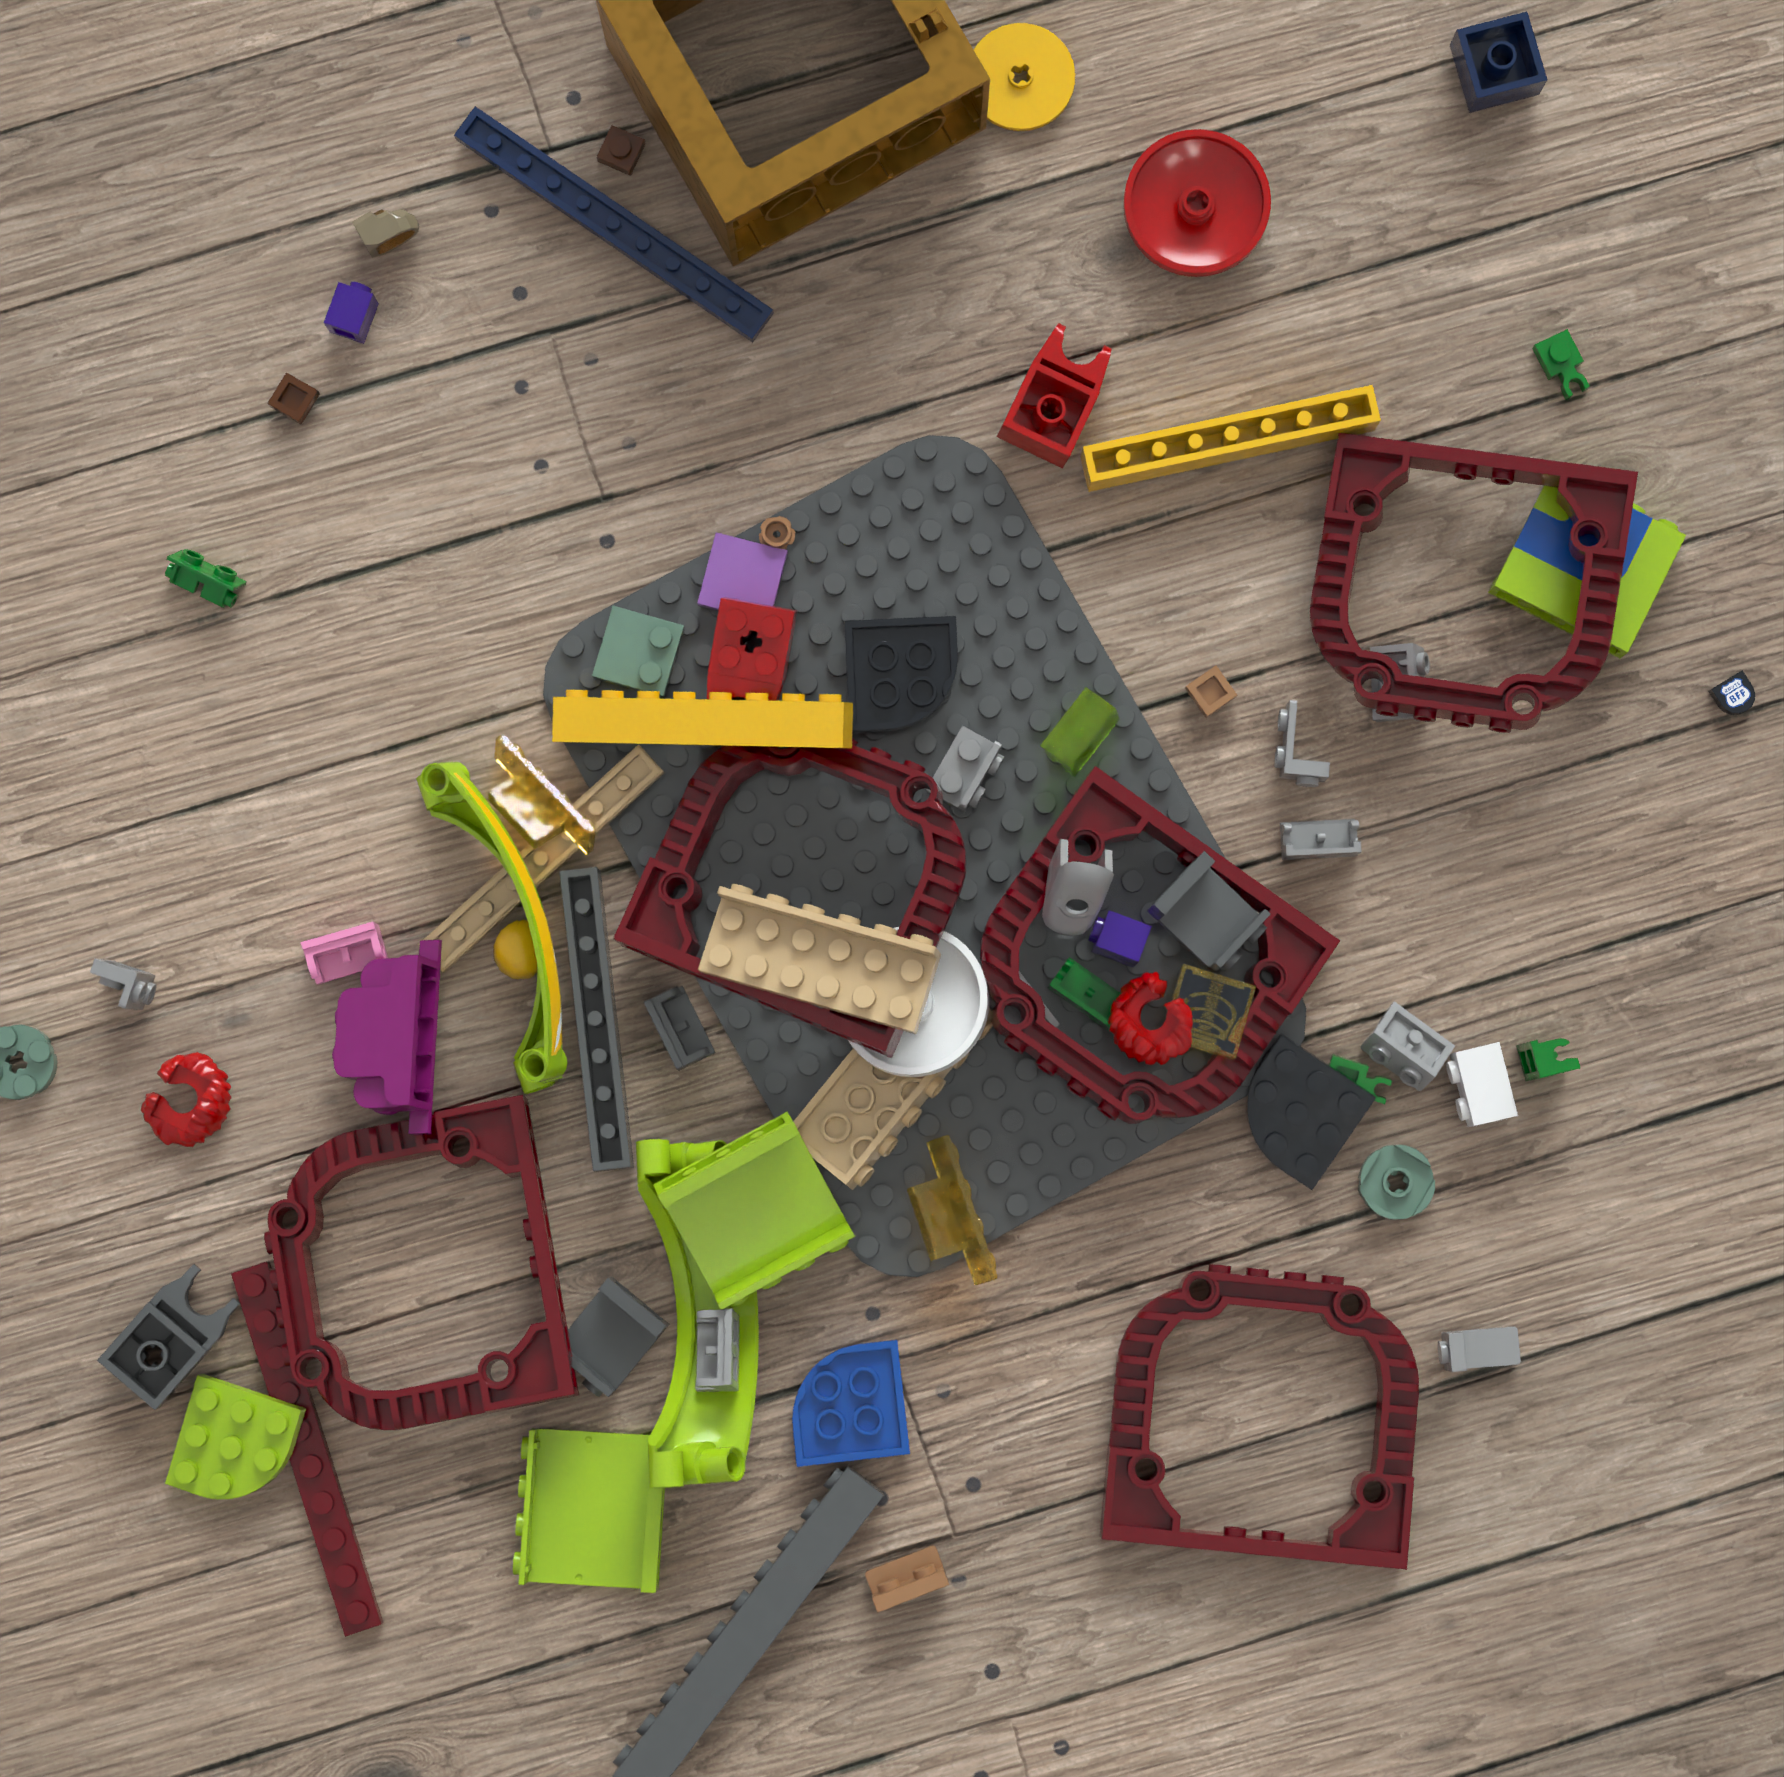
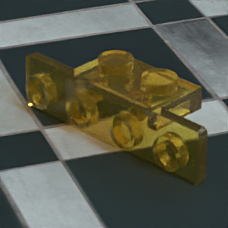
M504 734L496 737L494 758L512 778L488 791V801L534 849L560 833L565 832L586 855L594 850L596 830L591 820L586 816H582L572 806L568 796L564 792L558 791L548 781L544 771L539 767H535L525 757L523 750L518 744L511 743Z
M949 1135L927 1142V1147L938 1178L907 1189L930 1260H936L963 1250L974 1284L979 1285L997 1279L996 1261L993 1254L988 1250L983 1235L984 1227L982 1220L976 1214L971 1200L970 1185L963 1177L959 1165L958 1150L952 1143Z

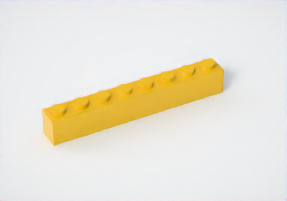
M1373 385L1083 446L1080 457L1088 492L1335 440L1338 439L1339 433L1358 435L1376 430L1381 418Z
M566 690V697H553L552 742L852 748L853 703L841 702L842 695L819 694V701H805V694L783 693L782 701H768V693H746L745 700H732V693L709 692V700L696 699V692H673V699H660L659 691H637V698H624V691L601 690V698L588 697V690Z

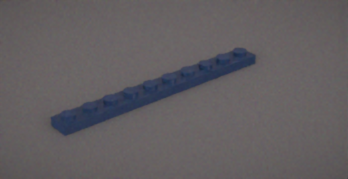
M476 106L454 134L458 142L752 343L774 314L772 308Z

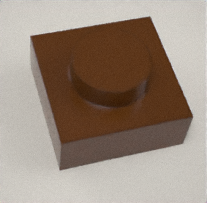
M611 125L597 155V161L631 176L646 145L645 139Z
M286 372L267 404L272 409L302 425L320 393L315 388Z

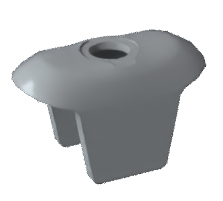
M1060 839L1048 868L1042 918L1048 928L1062 935L1076 936L1084 934L1092 926L1103 906L1114 877L1112 850L1104 849L1098 865L1085 862L1068 863V840ZM1072 899H1080L1085 901L1088 907L1081 911H1075L1068 908L1066 903Z

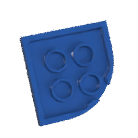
M897 1339L861 1343L841 1348L824 1357L807 1374L798 1390L793 1407L792 1423L797 1467L910 1454Z

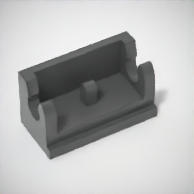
M676 986L644 1001L651 1019L678 1071L716 1053L683 986Z

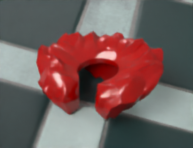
M1145 972L1141 977L1130 980L1120 988L1121 994L1111 1005V1015L1108 1024H1110L1109 1031L1114 1035V1043L1117 1044L1122 1052L1126 1053L1128 1059L1135 1058L1138 1062L1145 1061V1064L1153 1065L1156 1062L1160 1065H1165L1170 1058H1176L1178 1055H1183L1189 1050L1192 1044L1191 1030L1193 1020L1192 1011L1185 1004L1184 999L1177 998L1164 1004L1168 1011L1166 1020L1160 1028L1148 1030L1141 1022L1143 1007L1148 1002L1162 998L1167 989V981L1160 979L1158 972Z
M198 1052L176 1055L164 1062L157 1071V1075L165 1083H185L192 1086L197 1093V1104L187 1113H178L170 1107L169 1102L164 1096L152 1092L146 1094L145 1101L141 1105L144 1121L150 1124L155 1135L166 1145L175 1143L185 1147H194L196 1143H204L205 1138L212 1136L213 1132L221 1129V1124L227 1119L226 1115L231 1110L228 1104L231 1099V1095L228 1092L231 1089V1085L226 1082L228 1075L223 1070L218 1069L217 1064L208 1055Z

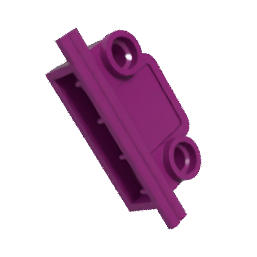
M439 939L421 940L419 955H404L399 958L370 961L361 973L360 981L362 987L349 988L343 991L338 999V1007L335 1012L336 1038L332 1058L336 1073L341 1077L356 1081L353 1093L356 1102L360 1106L383 1115L410 1111L408 1134L411 1135L431 1134L442 940Z

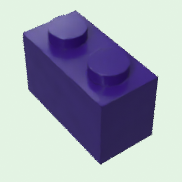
M1109 910L1104 918L1098 916L1097 920H1095L1088 941L1094 943L1091 952L1134 967L1140 960L1152 926Z

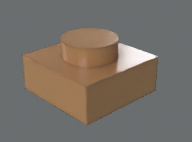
M1217 665L1185 687V690L1205 718L1237 697V693Z

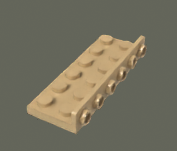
M732 884L731 889L719 886L717 894L721 897V901L698 968L701 973L917 1034L941 957L939 950L932 946L933 940L916 934H912L910 939L896 935L897 930L881 924H875L874 929L860 925L861 920L845 914H839L838 919L825 916V910L810 904H803L802 909L789 906L788 899L774 894H767L766 899L753 895L754 891L742 885Z
M990 1008L979 1040L983 1039L993 1026ZM853 1048L793 1122L812 1158L853 1190L857 1185L861 1187L873 1175L874 1168L872 1166L880 1156L886 1157L892 1152L898 1143L897 1135L905 1126L909 1128L918 1120L922 1113L920 1107L928 1097L934 1098L940 1093L946 1083L944 1080L945 1076L952 1068L958 1069L965 1062L969 1053L959 1062L941 1072L922 1077H903L874 1067Z

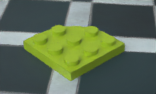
M206 1374L197 1375L165 1484L198 1496L217 1500L234 1499L259 1490L274 1480L288 1463L296 1445L306 1408Z

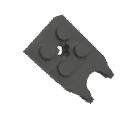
M195 1264L181 1278L163 1286L97 1360L154 1410L159 1409L220 1340L225 1332L230 1316L240 1305L238 1300L232 1298L225 1307L211 1315H201L195 1312L188 1300L189 1290L193 1285L195 1277L201 1271ZM151 1346L154 1349L159 1346L162 1349L160 1355L163 1360L160 1364L156 1361L151 1365L146 1361L149 1357L146 1351L147 1347Z

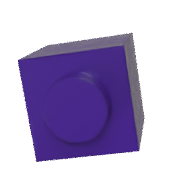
M352 281L350 286L338 282L324 320L328 331L364 344L379 305L374 294L371 293L372 289L358 282Z

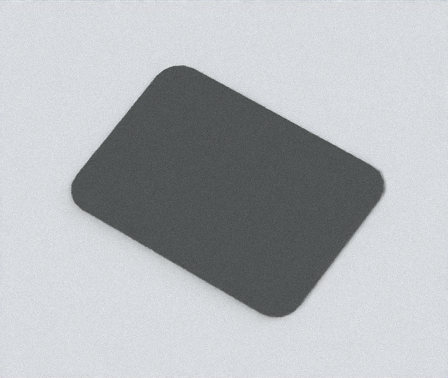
M927 435L900 444L769 517H785L791 522V528L795 530V540L786 549L788 554L774 604L775 607L798 611L785 684L779 701H782L783 693L805 694V701H819V694L842 695L841 702H848L845 621L956 616L957 670L950 692L942 704L926 719L908 728L888 732L852 733V739L858 742L857 747L870 751L871 747L886 751L892 756L890 760L900 764H904L905 760L915 762L926 769L924 773L932 778L962 725L993 743L997 741L1002 744L999 754L1003 755L1004 759L994 776L989 773L985 776L980 786L986 788L977 807L974 808L969 805L966 812L963 813L945 802L942 804L956 822L966 851L964 884L944 931L965 944L979 963L982 935L989 916L1088 773L1095 766L1225 858L1005 476L982 449L958 437ZM764 521L735 537L760 543L759 534L762 531L760 526ZM778 531L774 532L773 536L776 538L780 537L781 535ZM711 550L585 619L558 641L545 666L543 696L552 723L553 697H566V690H588V697L601 698V690L624 691V698H637L636 690L592 677L612 606L684 625V633L664 698L660 697V699H673V692H696V699H707L708 667L718 610L698 606L697 602ZM751 631L750 636L744 637V644L748 645L747 649L750 651L762 645V638H757L758 633L755 631ZM733 697L732 700H745V698ZM563 742L589 789L638 745ZM639 744L665 773L609 823L639 878H641L649 858H655L689 780L697 771L699 765L721 746ZM779 747V749H787V748H789V747ZM812 767L801 774L792 776L777 774L767 769L759 771L742 782L726 803L695 872L694 879L702 888L703 894L700 905L697 909L690 912L693 929L701 946L696 957L702 959L721 901V897L717 894L719 886L731 889L732 884L748 887L754 891V896L766 899L767 894L781 896L789 900V906L802 909L803 904L819 907L825 910V916L838 919L839 914L849 915L861 920L860 925L874 929L875 924L891 928L900 927L923 872L927 854L923 831L905 823L893 807L890 798ZM926 788L920 789L915 793L913 801L917 803L924 802L929 798L930 794L926 792ZM1142 830L1134 840L1120 841L1104 846V849L1112 850L1114 877L1103 906L1097 917L1104 918L1110 910L1152 926L1139 962L1134 967H1130L1091 952L1094 943L1088 941L1095 921L1081 935L1069 936L1054 932L1044 923L1042 907L1030 924L1019 948V971L1030 986L1041 996L1043 1003L1060 1025L1056 1028L1122 1075L1134 1071L1148 1072L1157 1076L1168 1085H1175L1191 1079L1207 1064L1218 1048L1217 1045L1212 1044L1216 1043L1217 1039L1211 1037L1223 1040L1235 1022L1237 1013L1234 1006L1223 997L1216 995L1222 992L1219 988L1224 986L1223 984H1210L1212 988L1209 987V989L1213 990L1196 992L1189 996L1192 998L1200 995L1213 996L1210 998L1206 997L1208 1001L1205 1002L1209 1003L1204 1004L1207 1005L1205 1007L1210 1006L1209 1008L1213 1007V1009L1217 1008L1216 1005L1218 1004L1216 1003L1219 1002L1217 1000H1222L1232 1011L1231 1020L1209 1008L1191 1007L1190 1009L1191 1011H1209L1201 1014L1204 1015L1201 1017H1205L1204 1019L1216 1014L1228 1024L1227 1030L1224 1031L1216 1024L1206 1020L1192 1019L1193 1022L1205 1023L1214 1027L1220 1032V1035L1203 1031L1212 1028L1206 1025L1198 1027L1200 1029L1192 1027V1031L1211 1037L1192 1032V1044L1189 1050L1183 1055H1178L1176 1058H1170L1165 1065H1160L1158 1062L1148 1065L1145 1064V1061L1138 1062L1135 1058L1128 1059L1126 1053L1122 1052L1117 1044L1114 1043L1112 1032L1048 989V986L1069 957L1120 993V988L1130 980L1141 977L1145 972H1158L1159 978L1167 981V989L1162 998L1148 1002L1141 1011V1022L1148 1030H1156L1164 1024L1168 1011L1164 1004L1178 998L1186 968L1193 970L1192 974L1244 989V977L1247 970L1259 962L1258 939L1252 944L1248 940L1238 949L1242 956L1230 969L1226 971L1221 967L1214 973H1211L1147 912L1148 908L1187 867L1177 860L1178 855ZM1084 840L1075 841L1076 851L1082 856H1090V845ZM1100 858L1096 860L1093 864L1098 865ZM681 884L674 889L673 899H680L685 896L688 889L687 884ZM1072 899L1066 903V906L1071 910L1081 911L1086 909L1088 904L1080 899ZM1261 970L1259 974L1260 982L1265 987L1272 988L1274 985L1272 974L1266 970ZM695 977L773 1117L776 1118L788 1111L794 1121L853 1049L849 1041ZM1186 997V998L1184 999L1185 1004H1187V1003L1189 1002V1000H1188L1187 997ZM1302 997L1294 1011L1286 1017L1243 1083L1222 1104L1196 1116L1162 1118L1153 1115L1149 1119L1137 1124H1128L1119 1118L1114 1121L1103 1115L1097 1109L1099 1105L1087 1095L1083 1099L1072 1093L1066 1087L1068 1082L1056 1073L1054 1076H1050L1041 1071L1035 1065L1037 1060L1025 1051L1023 1054H1019L1009 1048L1004 1043L1005 1037L992 1026L983 1039L978 1040L970 1050L965 1062L958 1069L952 1068L945 1076L944 1080L946 1083L940 1093L934 1098L928 1097L920 1107L922 1113L918 1120L909 1128L905 1126L897 1135L898 1143L892 1152L886 1157L880 1156L872 1166L874 1168L873 1175L863 1186L857 1185L853 1190L850 1189L813 1158L855 1237L849 1239L848 1247L861 1262L887 1275L919 1277L946 1268L1246 1097L1257 1068L1281 1033L1301 1046L1305 1038L1306 1006ZM1131 1094L1128 1099L1129 1107L1136 1113H1142L1144 1110L1143 1099L1137 1094Z

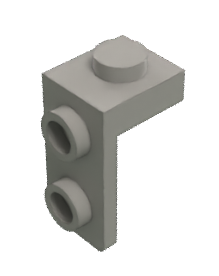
M1289 700L1286 704V709H1280L1278 731H1283L1284 734L1283 745H1277L1274 766L1275 768H1281L1280 778L1295 779L1298 786L1318 787L1319 782H1325L1329 777L1330 762L1293 759L1298 701Z
M1513 1326L1441 1332L1442 1341H1438L1437 1345L1439 1362L1444 1364L1446 1371L1450 1372L1467 1371L1469 1368L1518 1365L1521 1362L1518 1329Z

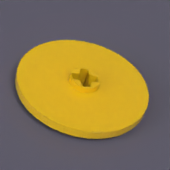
M1028 23L1008 24L988 33L974 48L977 57L990 77L987 120L991 123L1013 131L1034 130L1055 120L1067 107L1074 91L1075 67L1071 54L1065 44L1049 30ZM1023 70L1028 72V82L1021 80L1018 84L1014 82L1015 75L1013 72L1018 74L1022 73Z

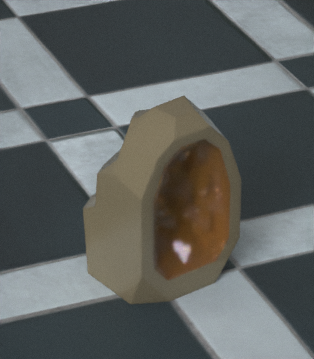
M382 209L375 213L368 212L352 221L372 258L396 249L419 232V223L415 216L403 209L392 212Z

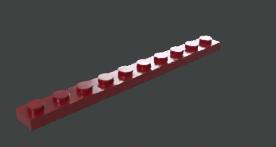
M266 1261L231 1273L269 1396L306 1408L296 1445L289 1460L346 1637L379 1626L384 1622L310 1388L296 1382L293 1378L291 1367L286 1366L283 1360L282 1344L287 1342L285 1329L279 1328L276 1317V1307L281 1306L279 1291L275 1292L273 1290L270 1279L272 1267L270 1261Z

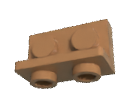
M934 1545L865 1572L877 1613L949 1585L948 1577L937 1548Z

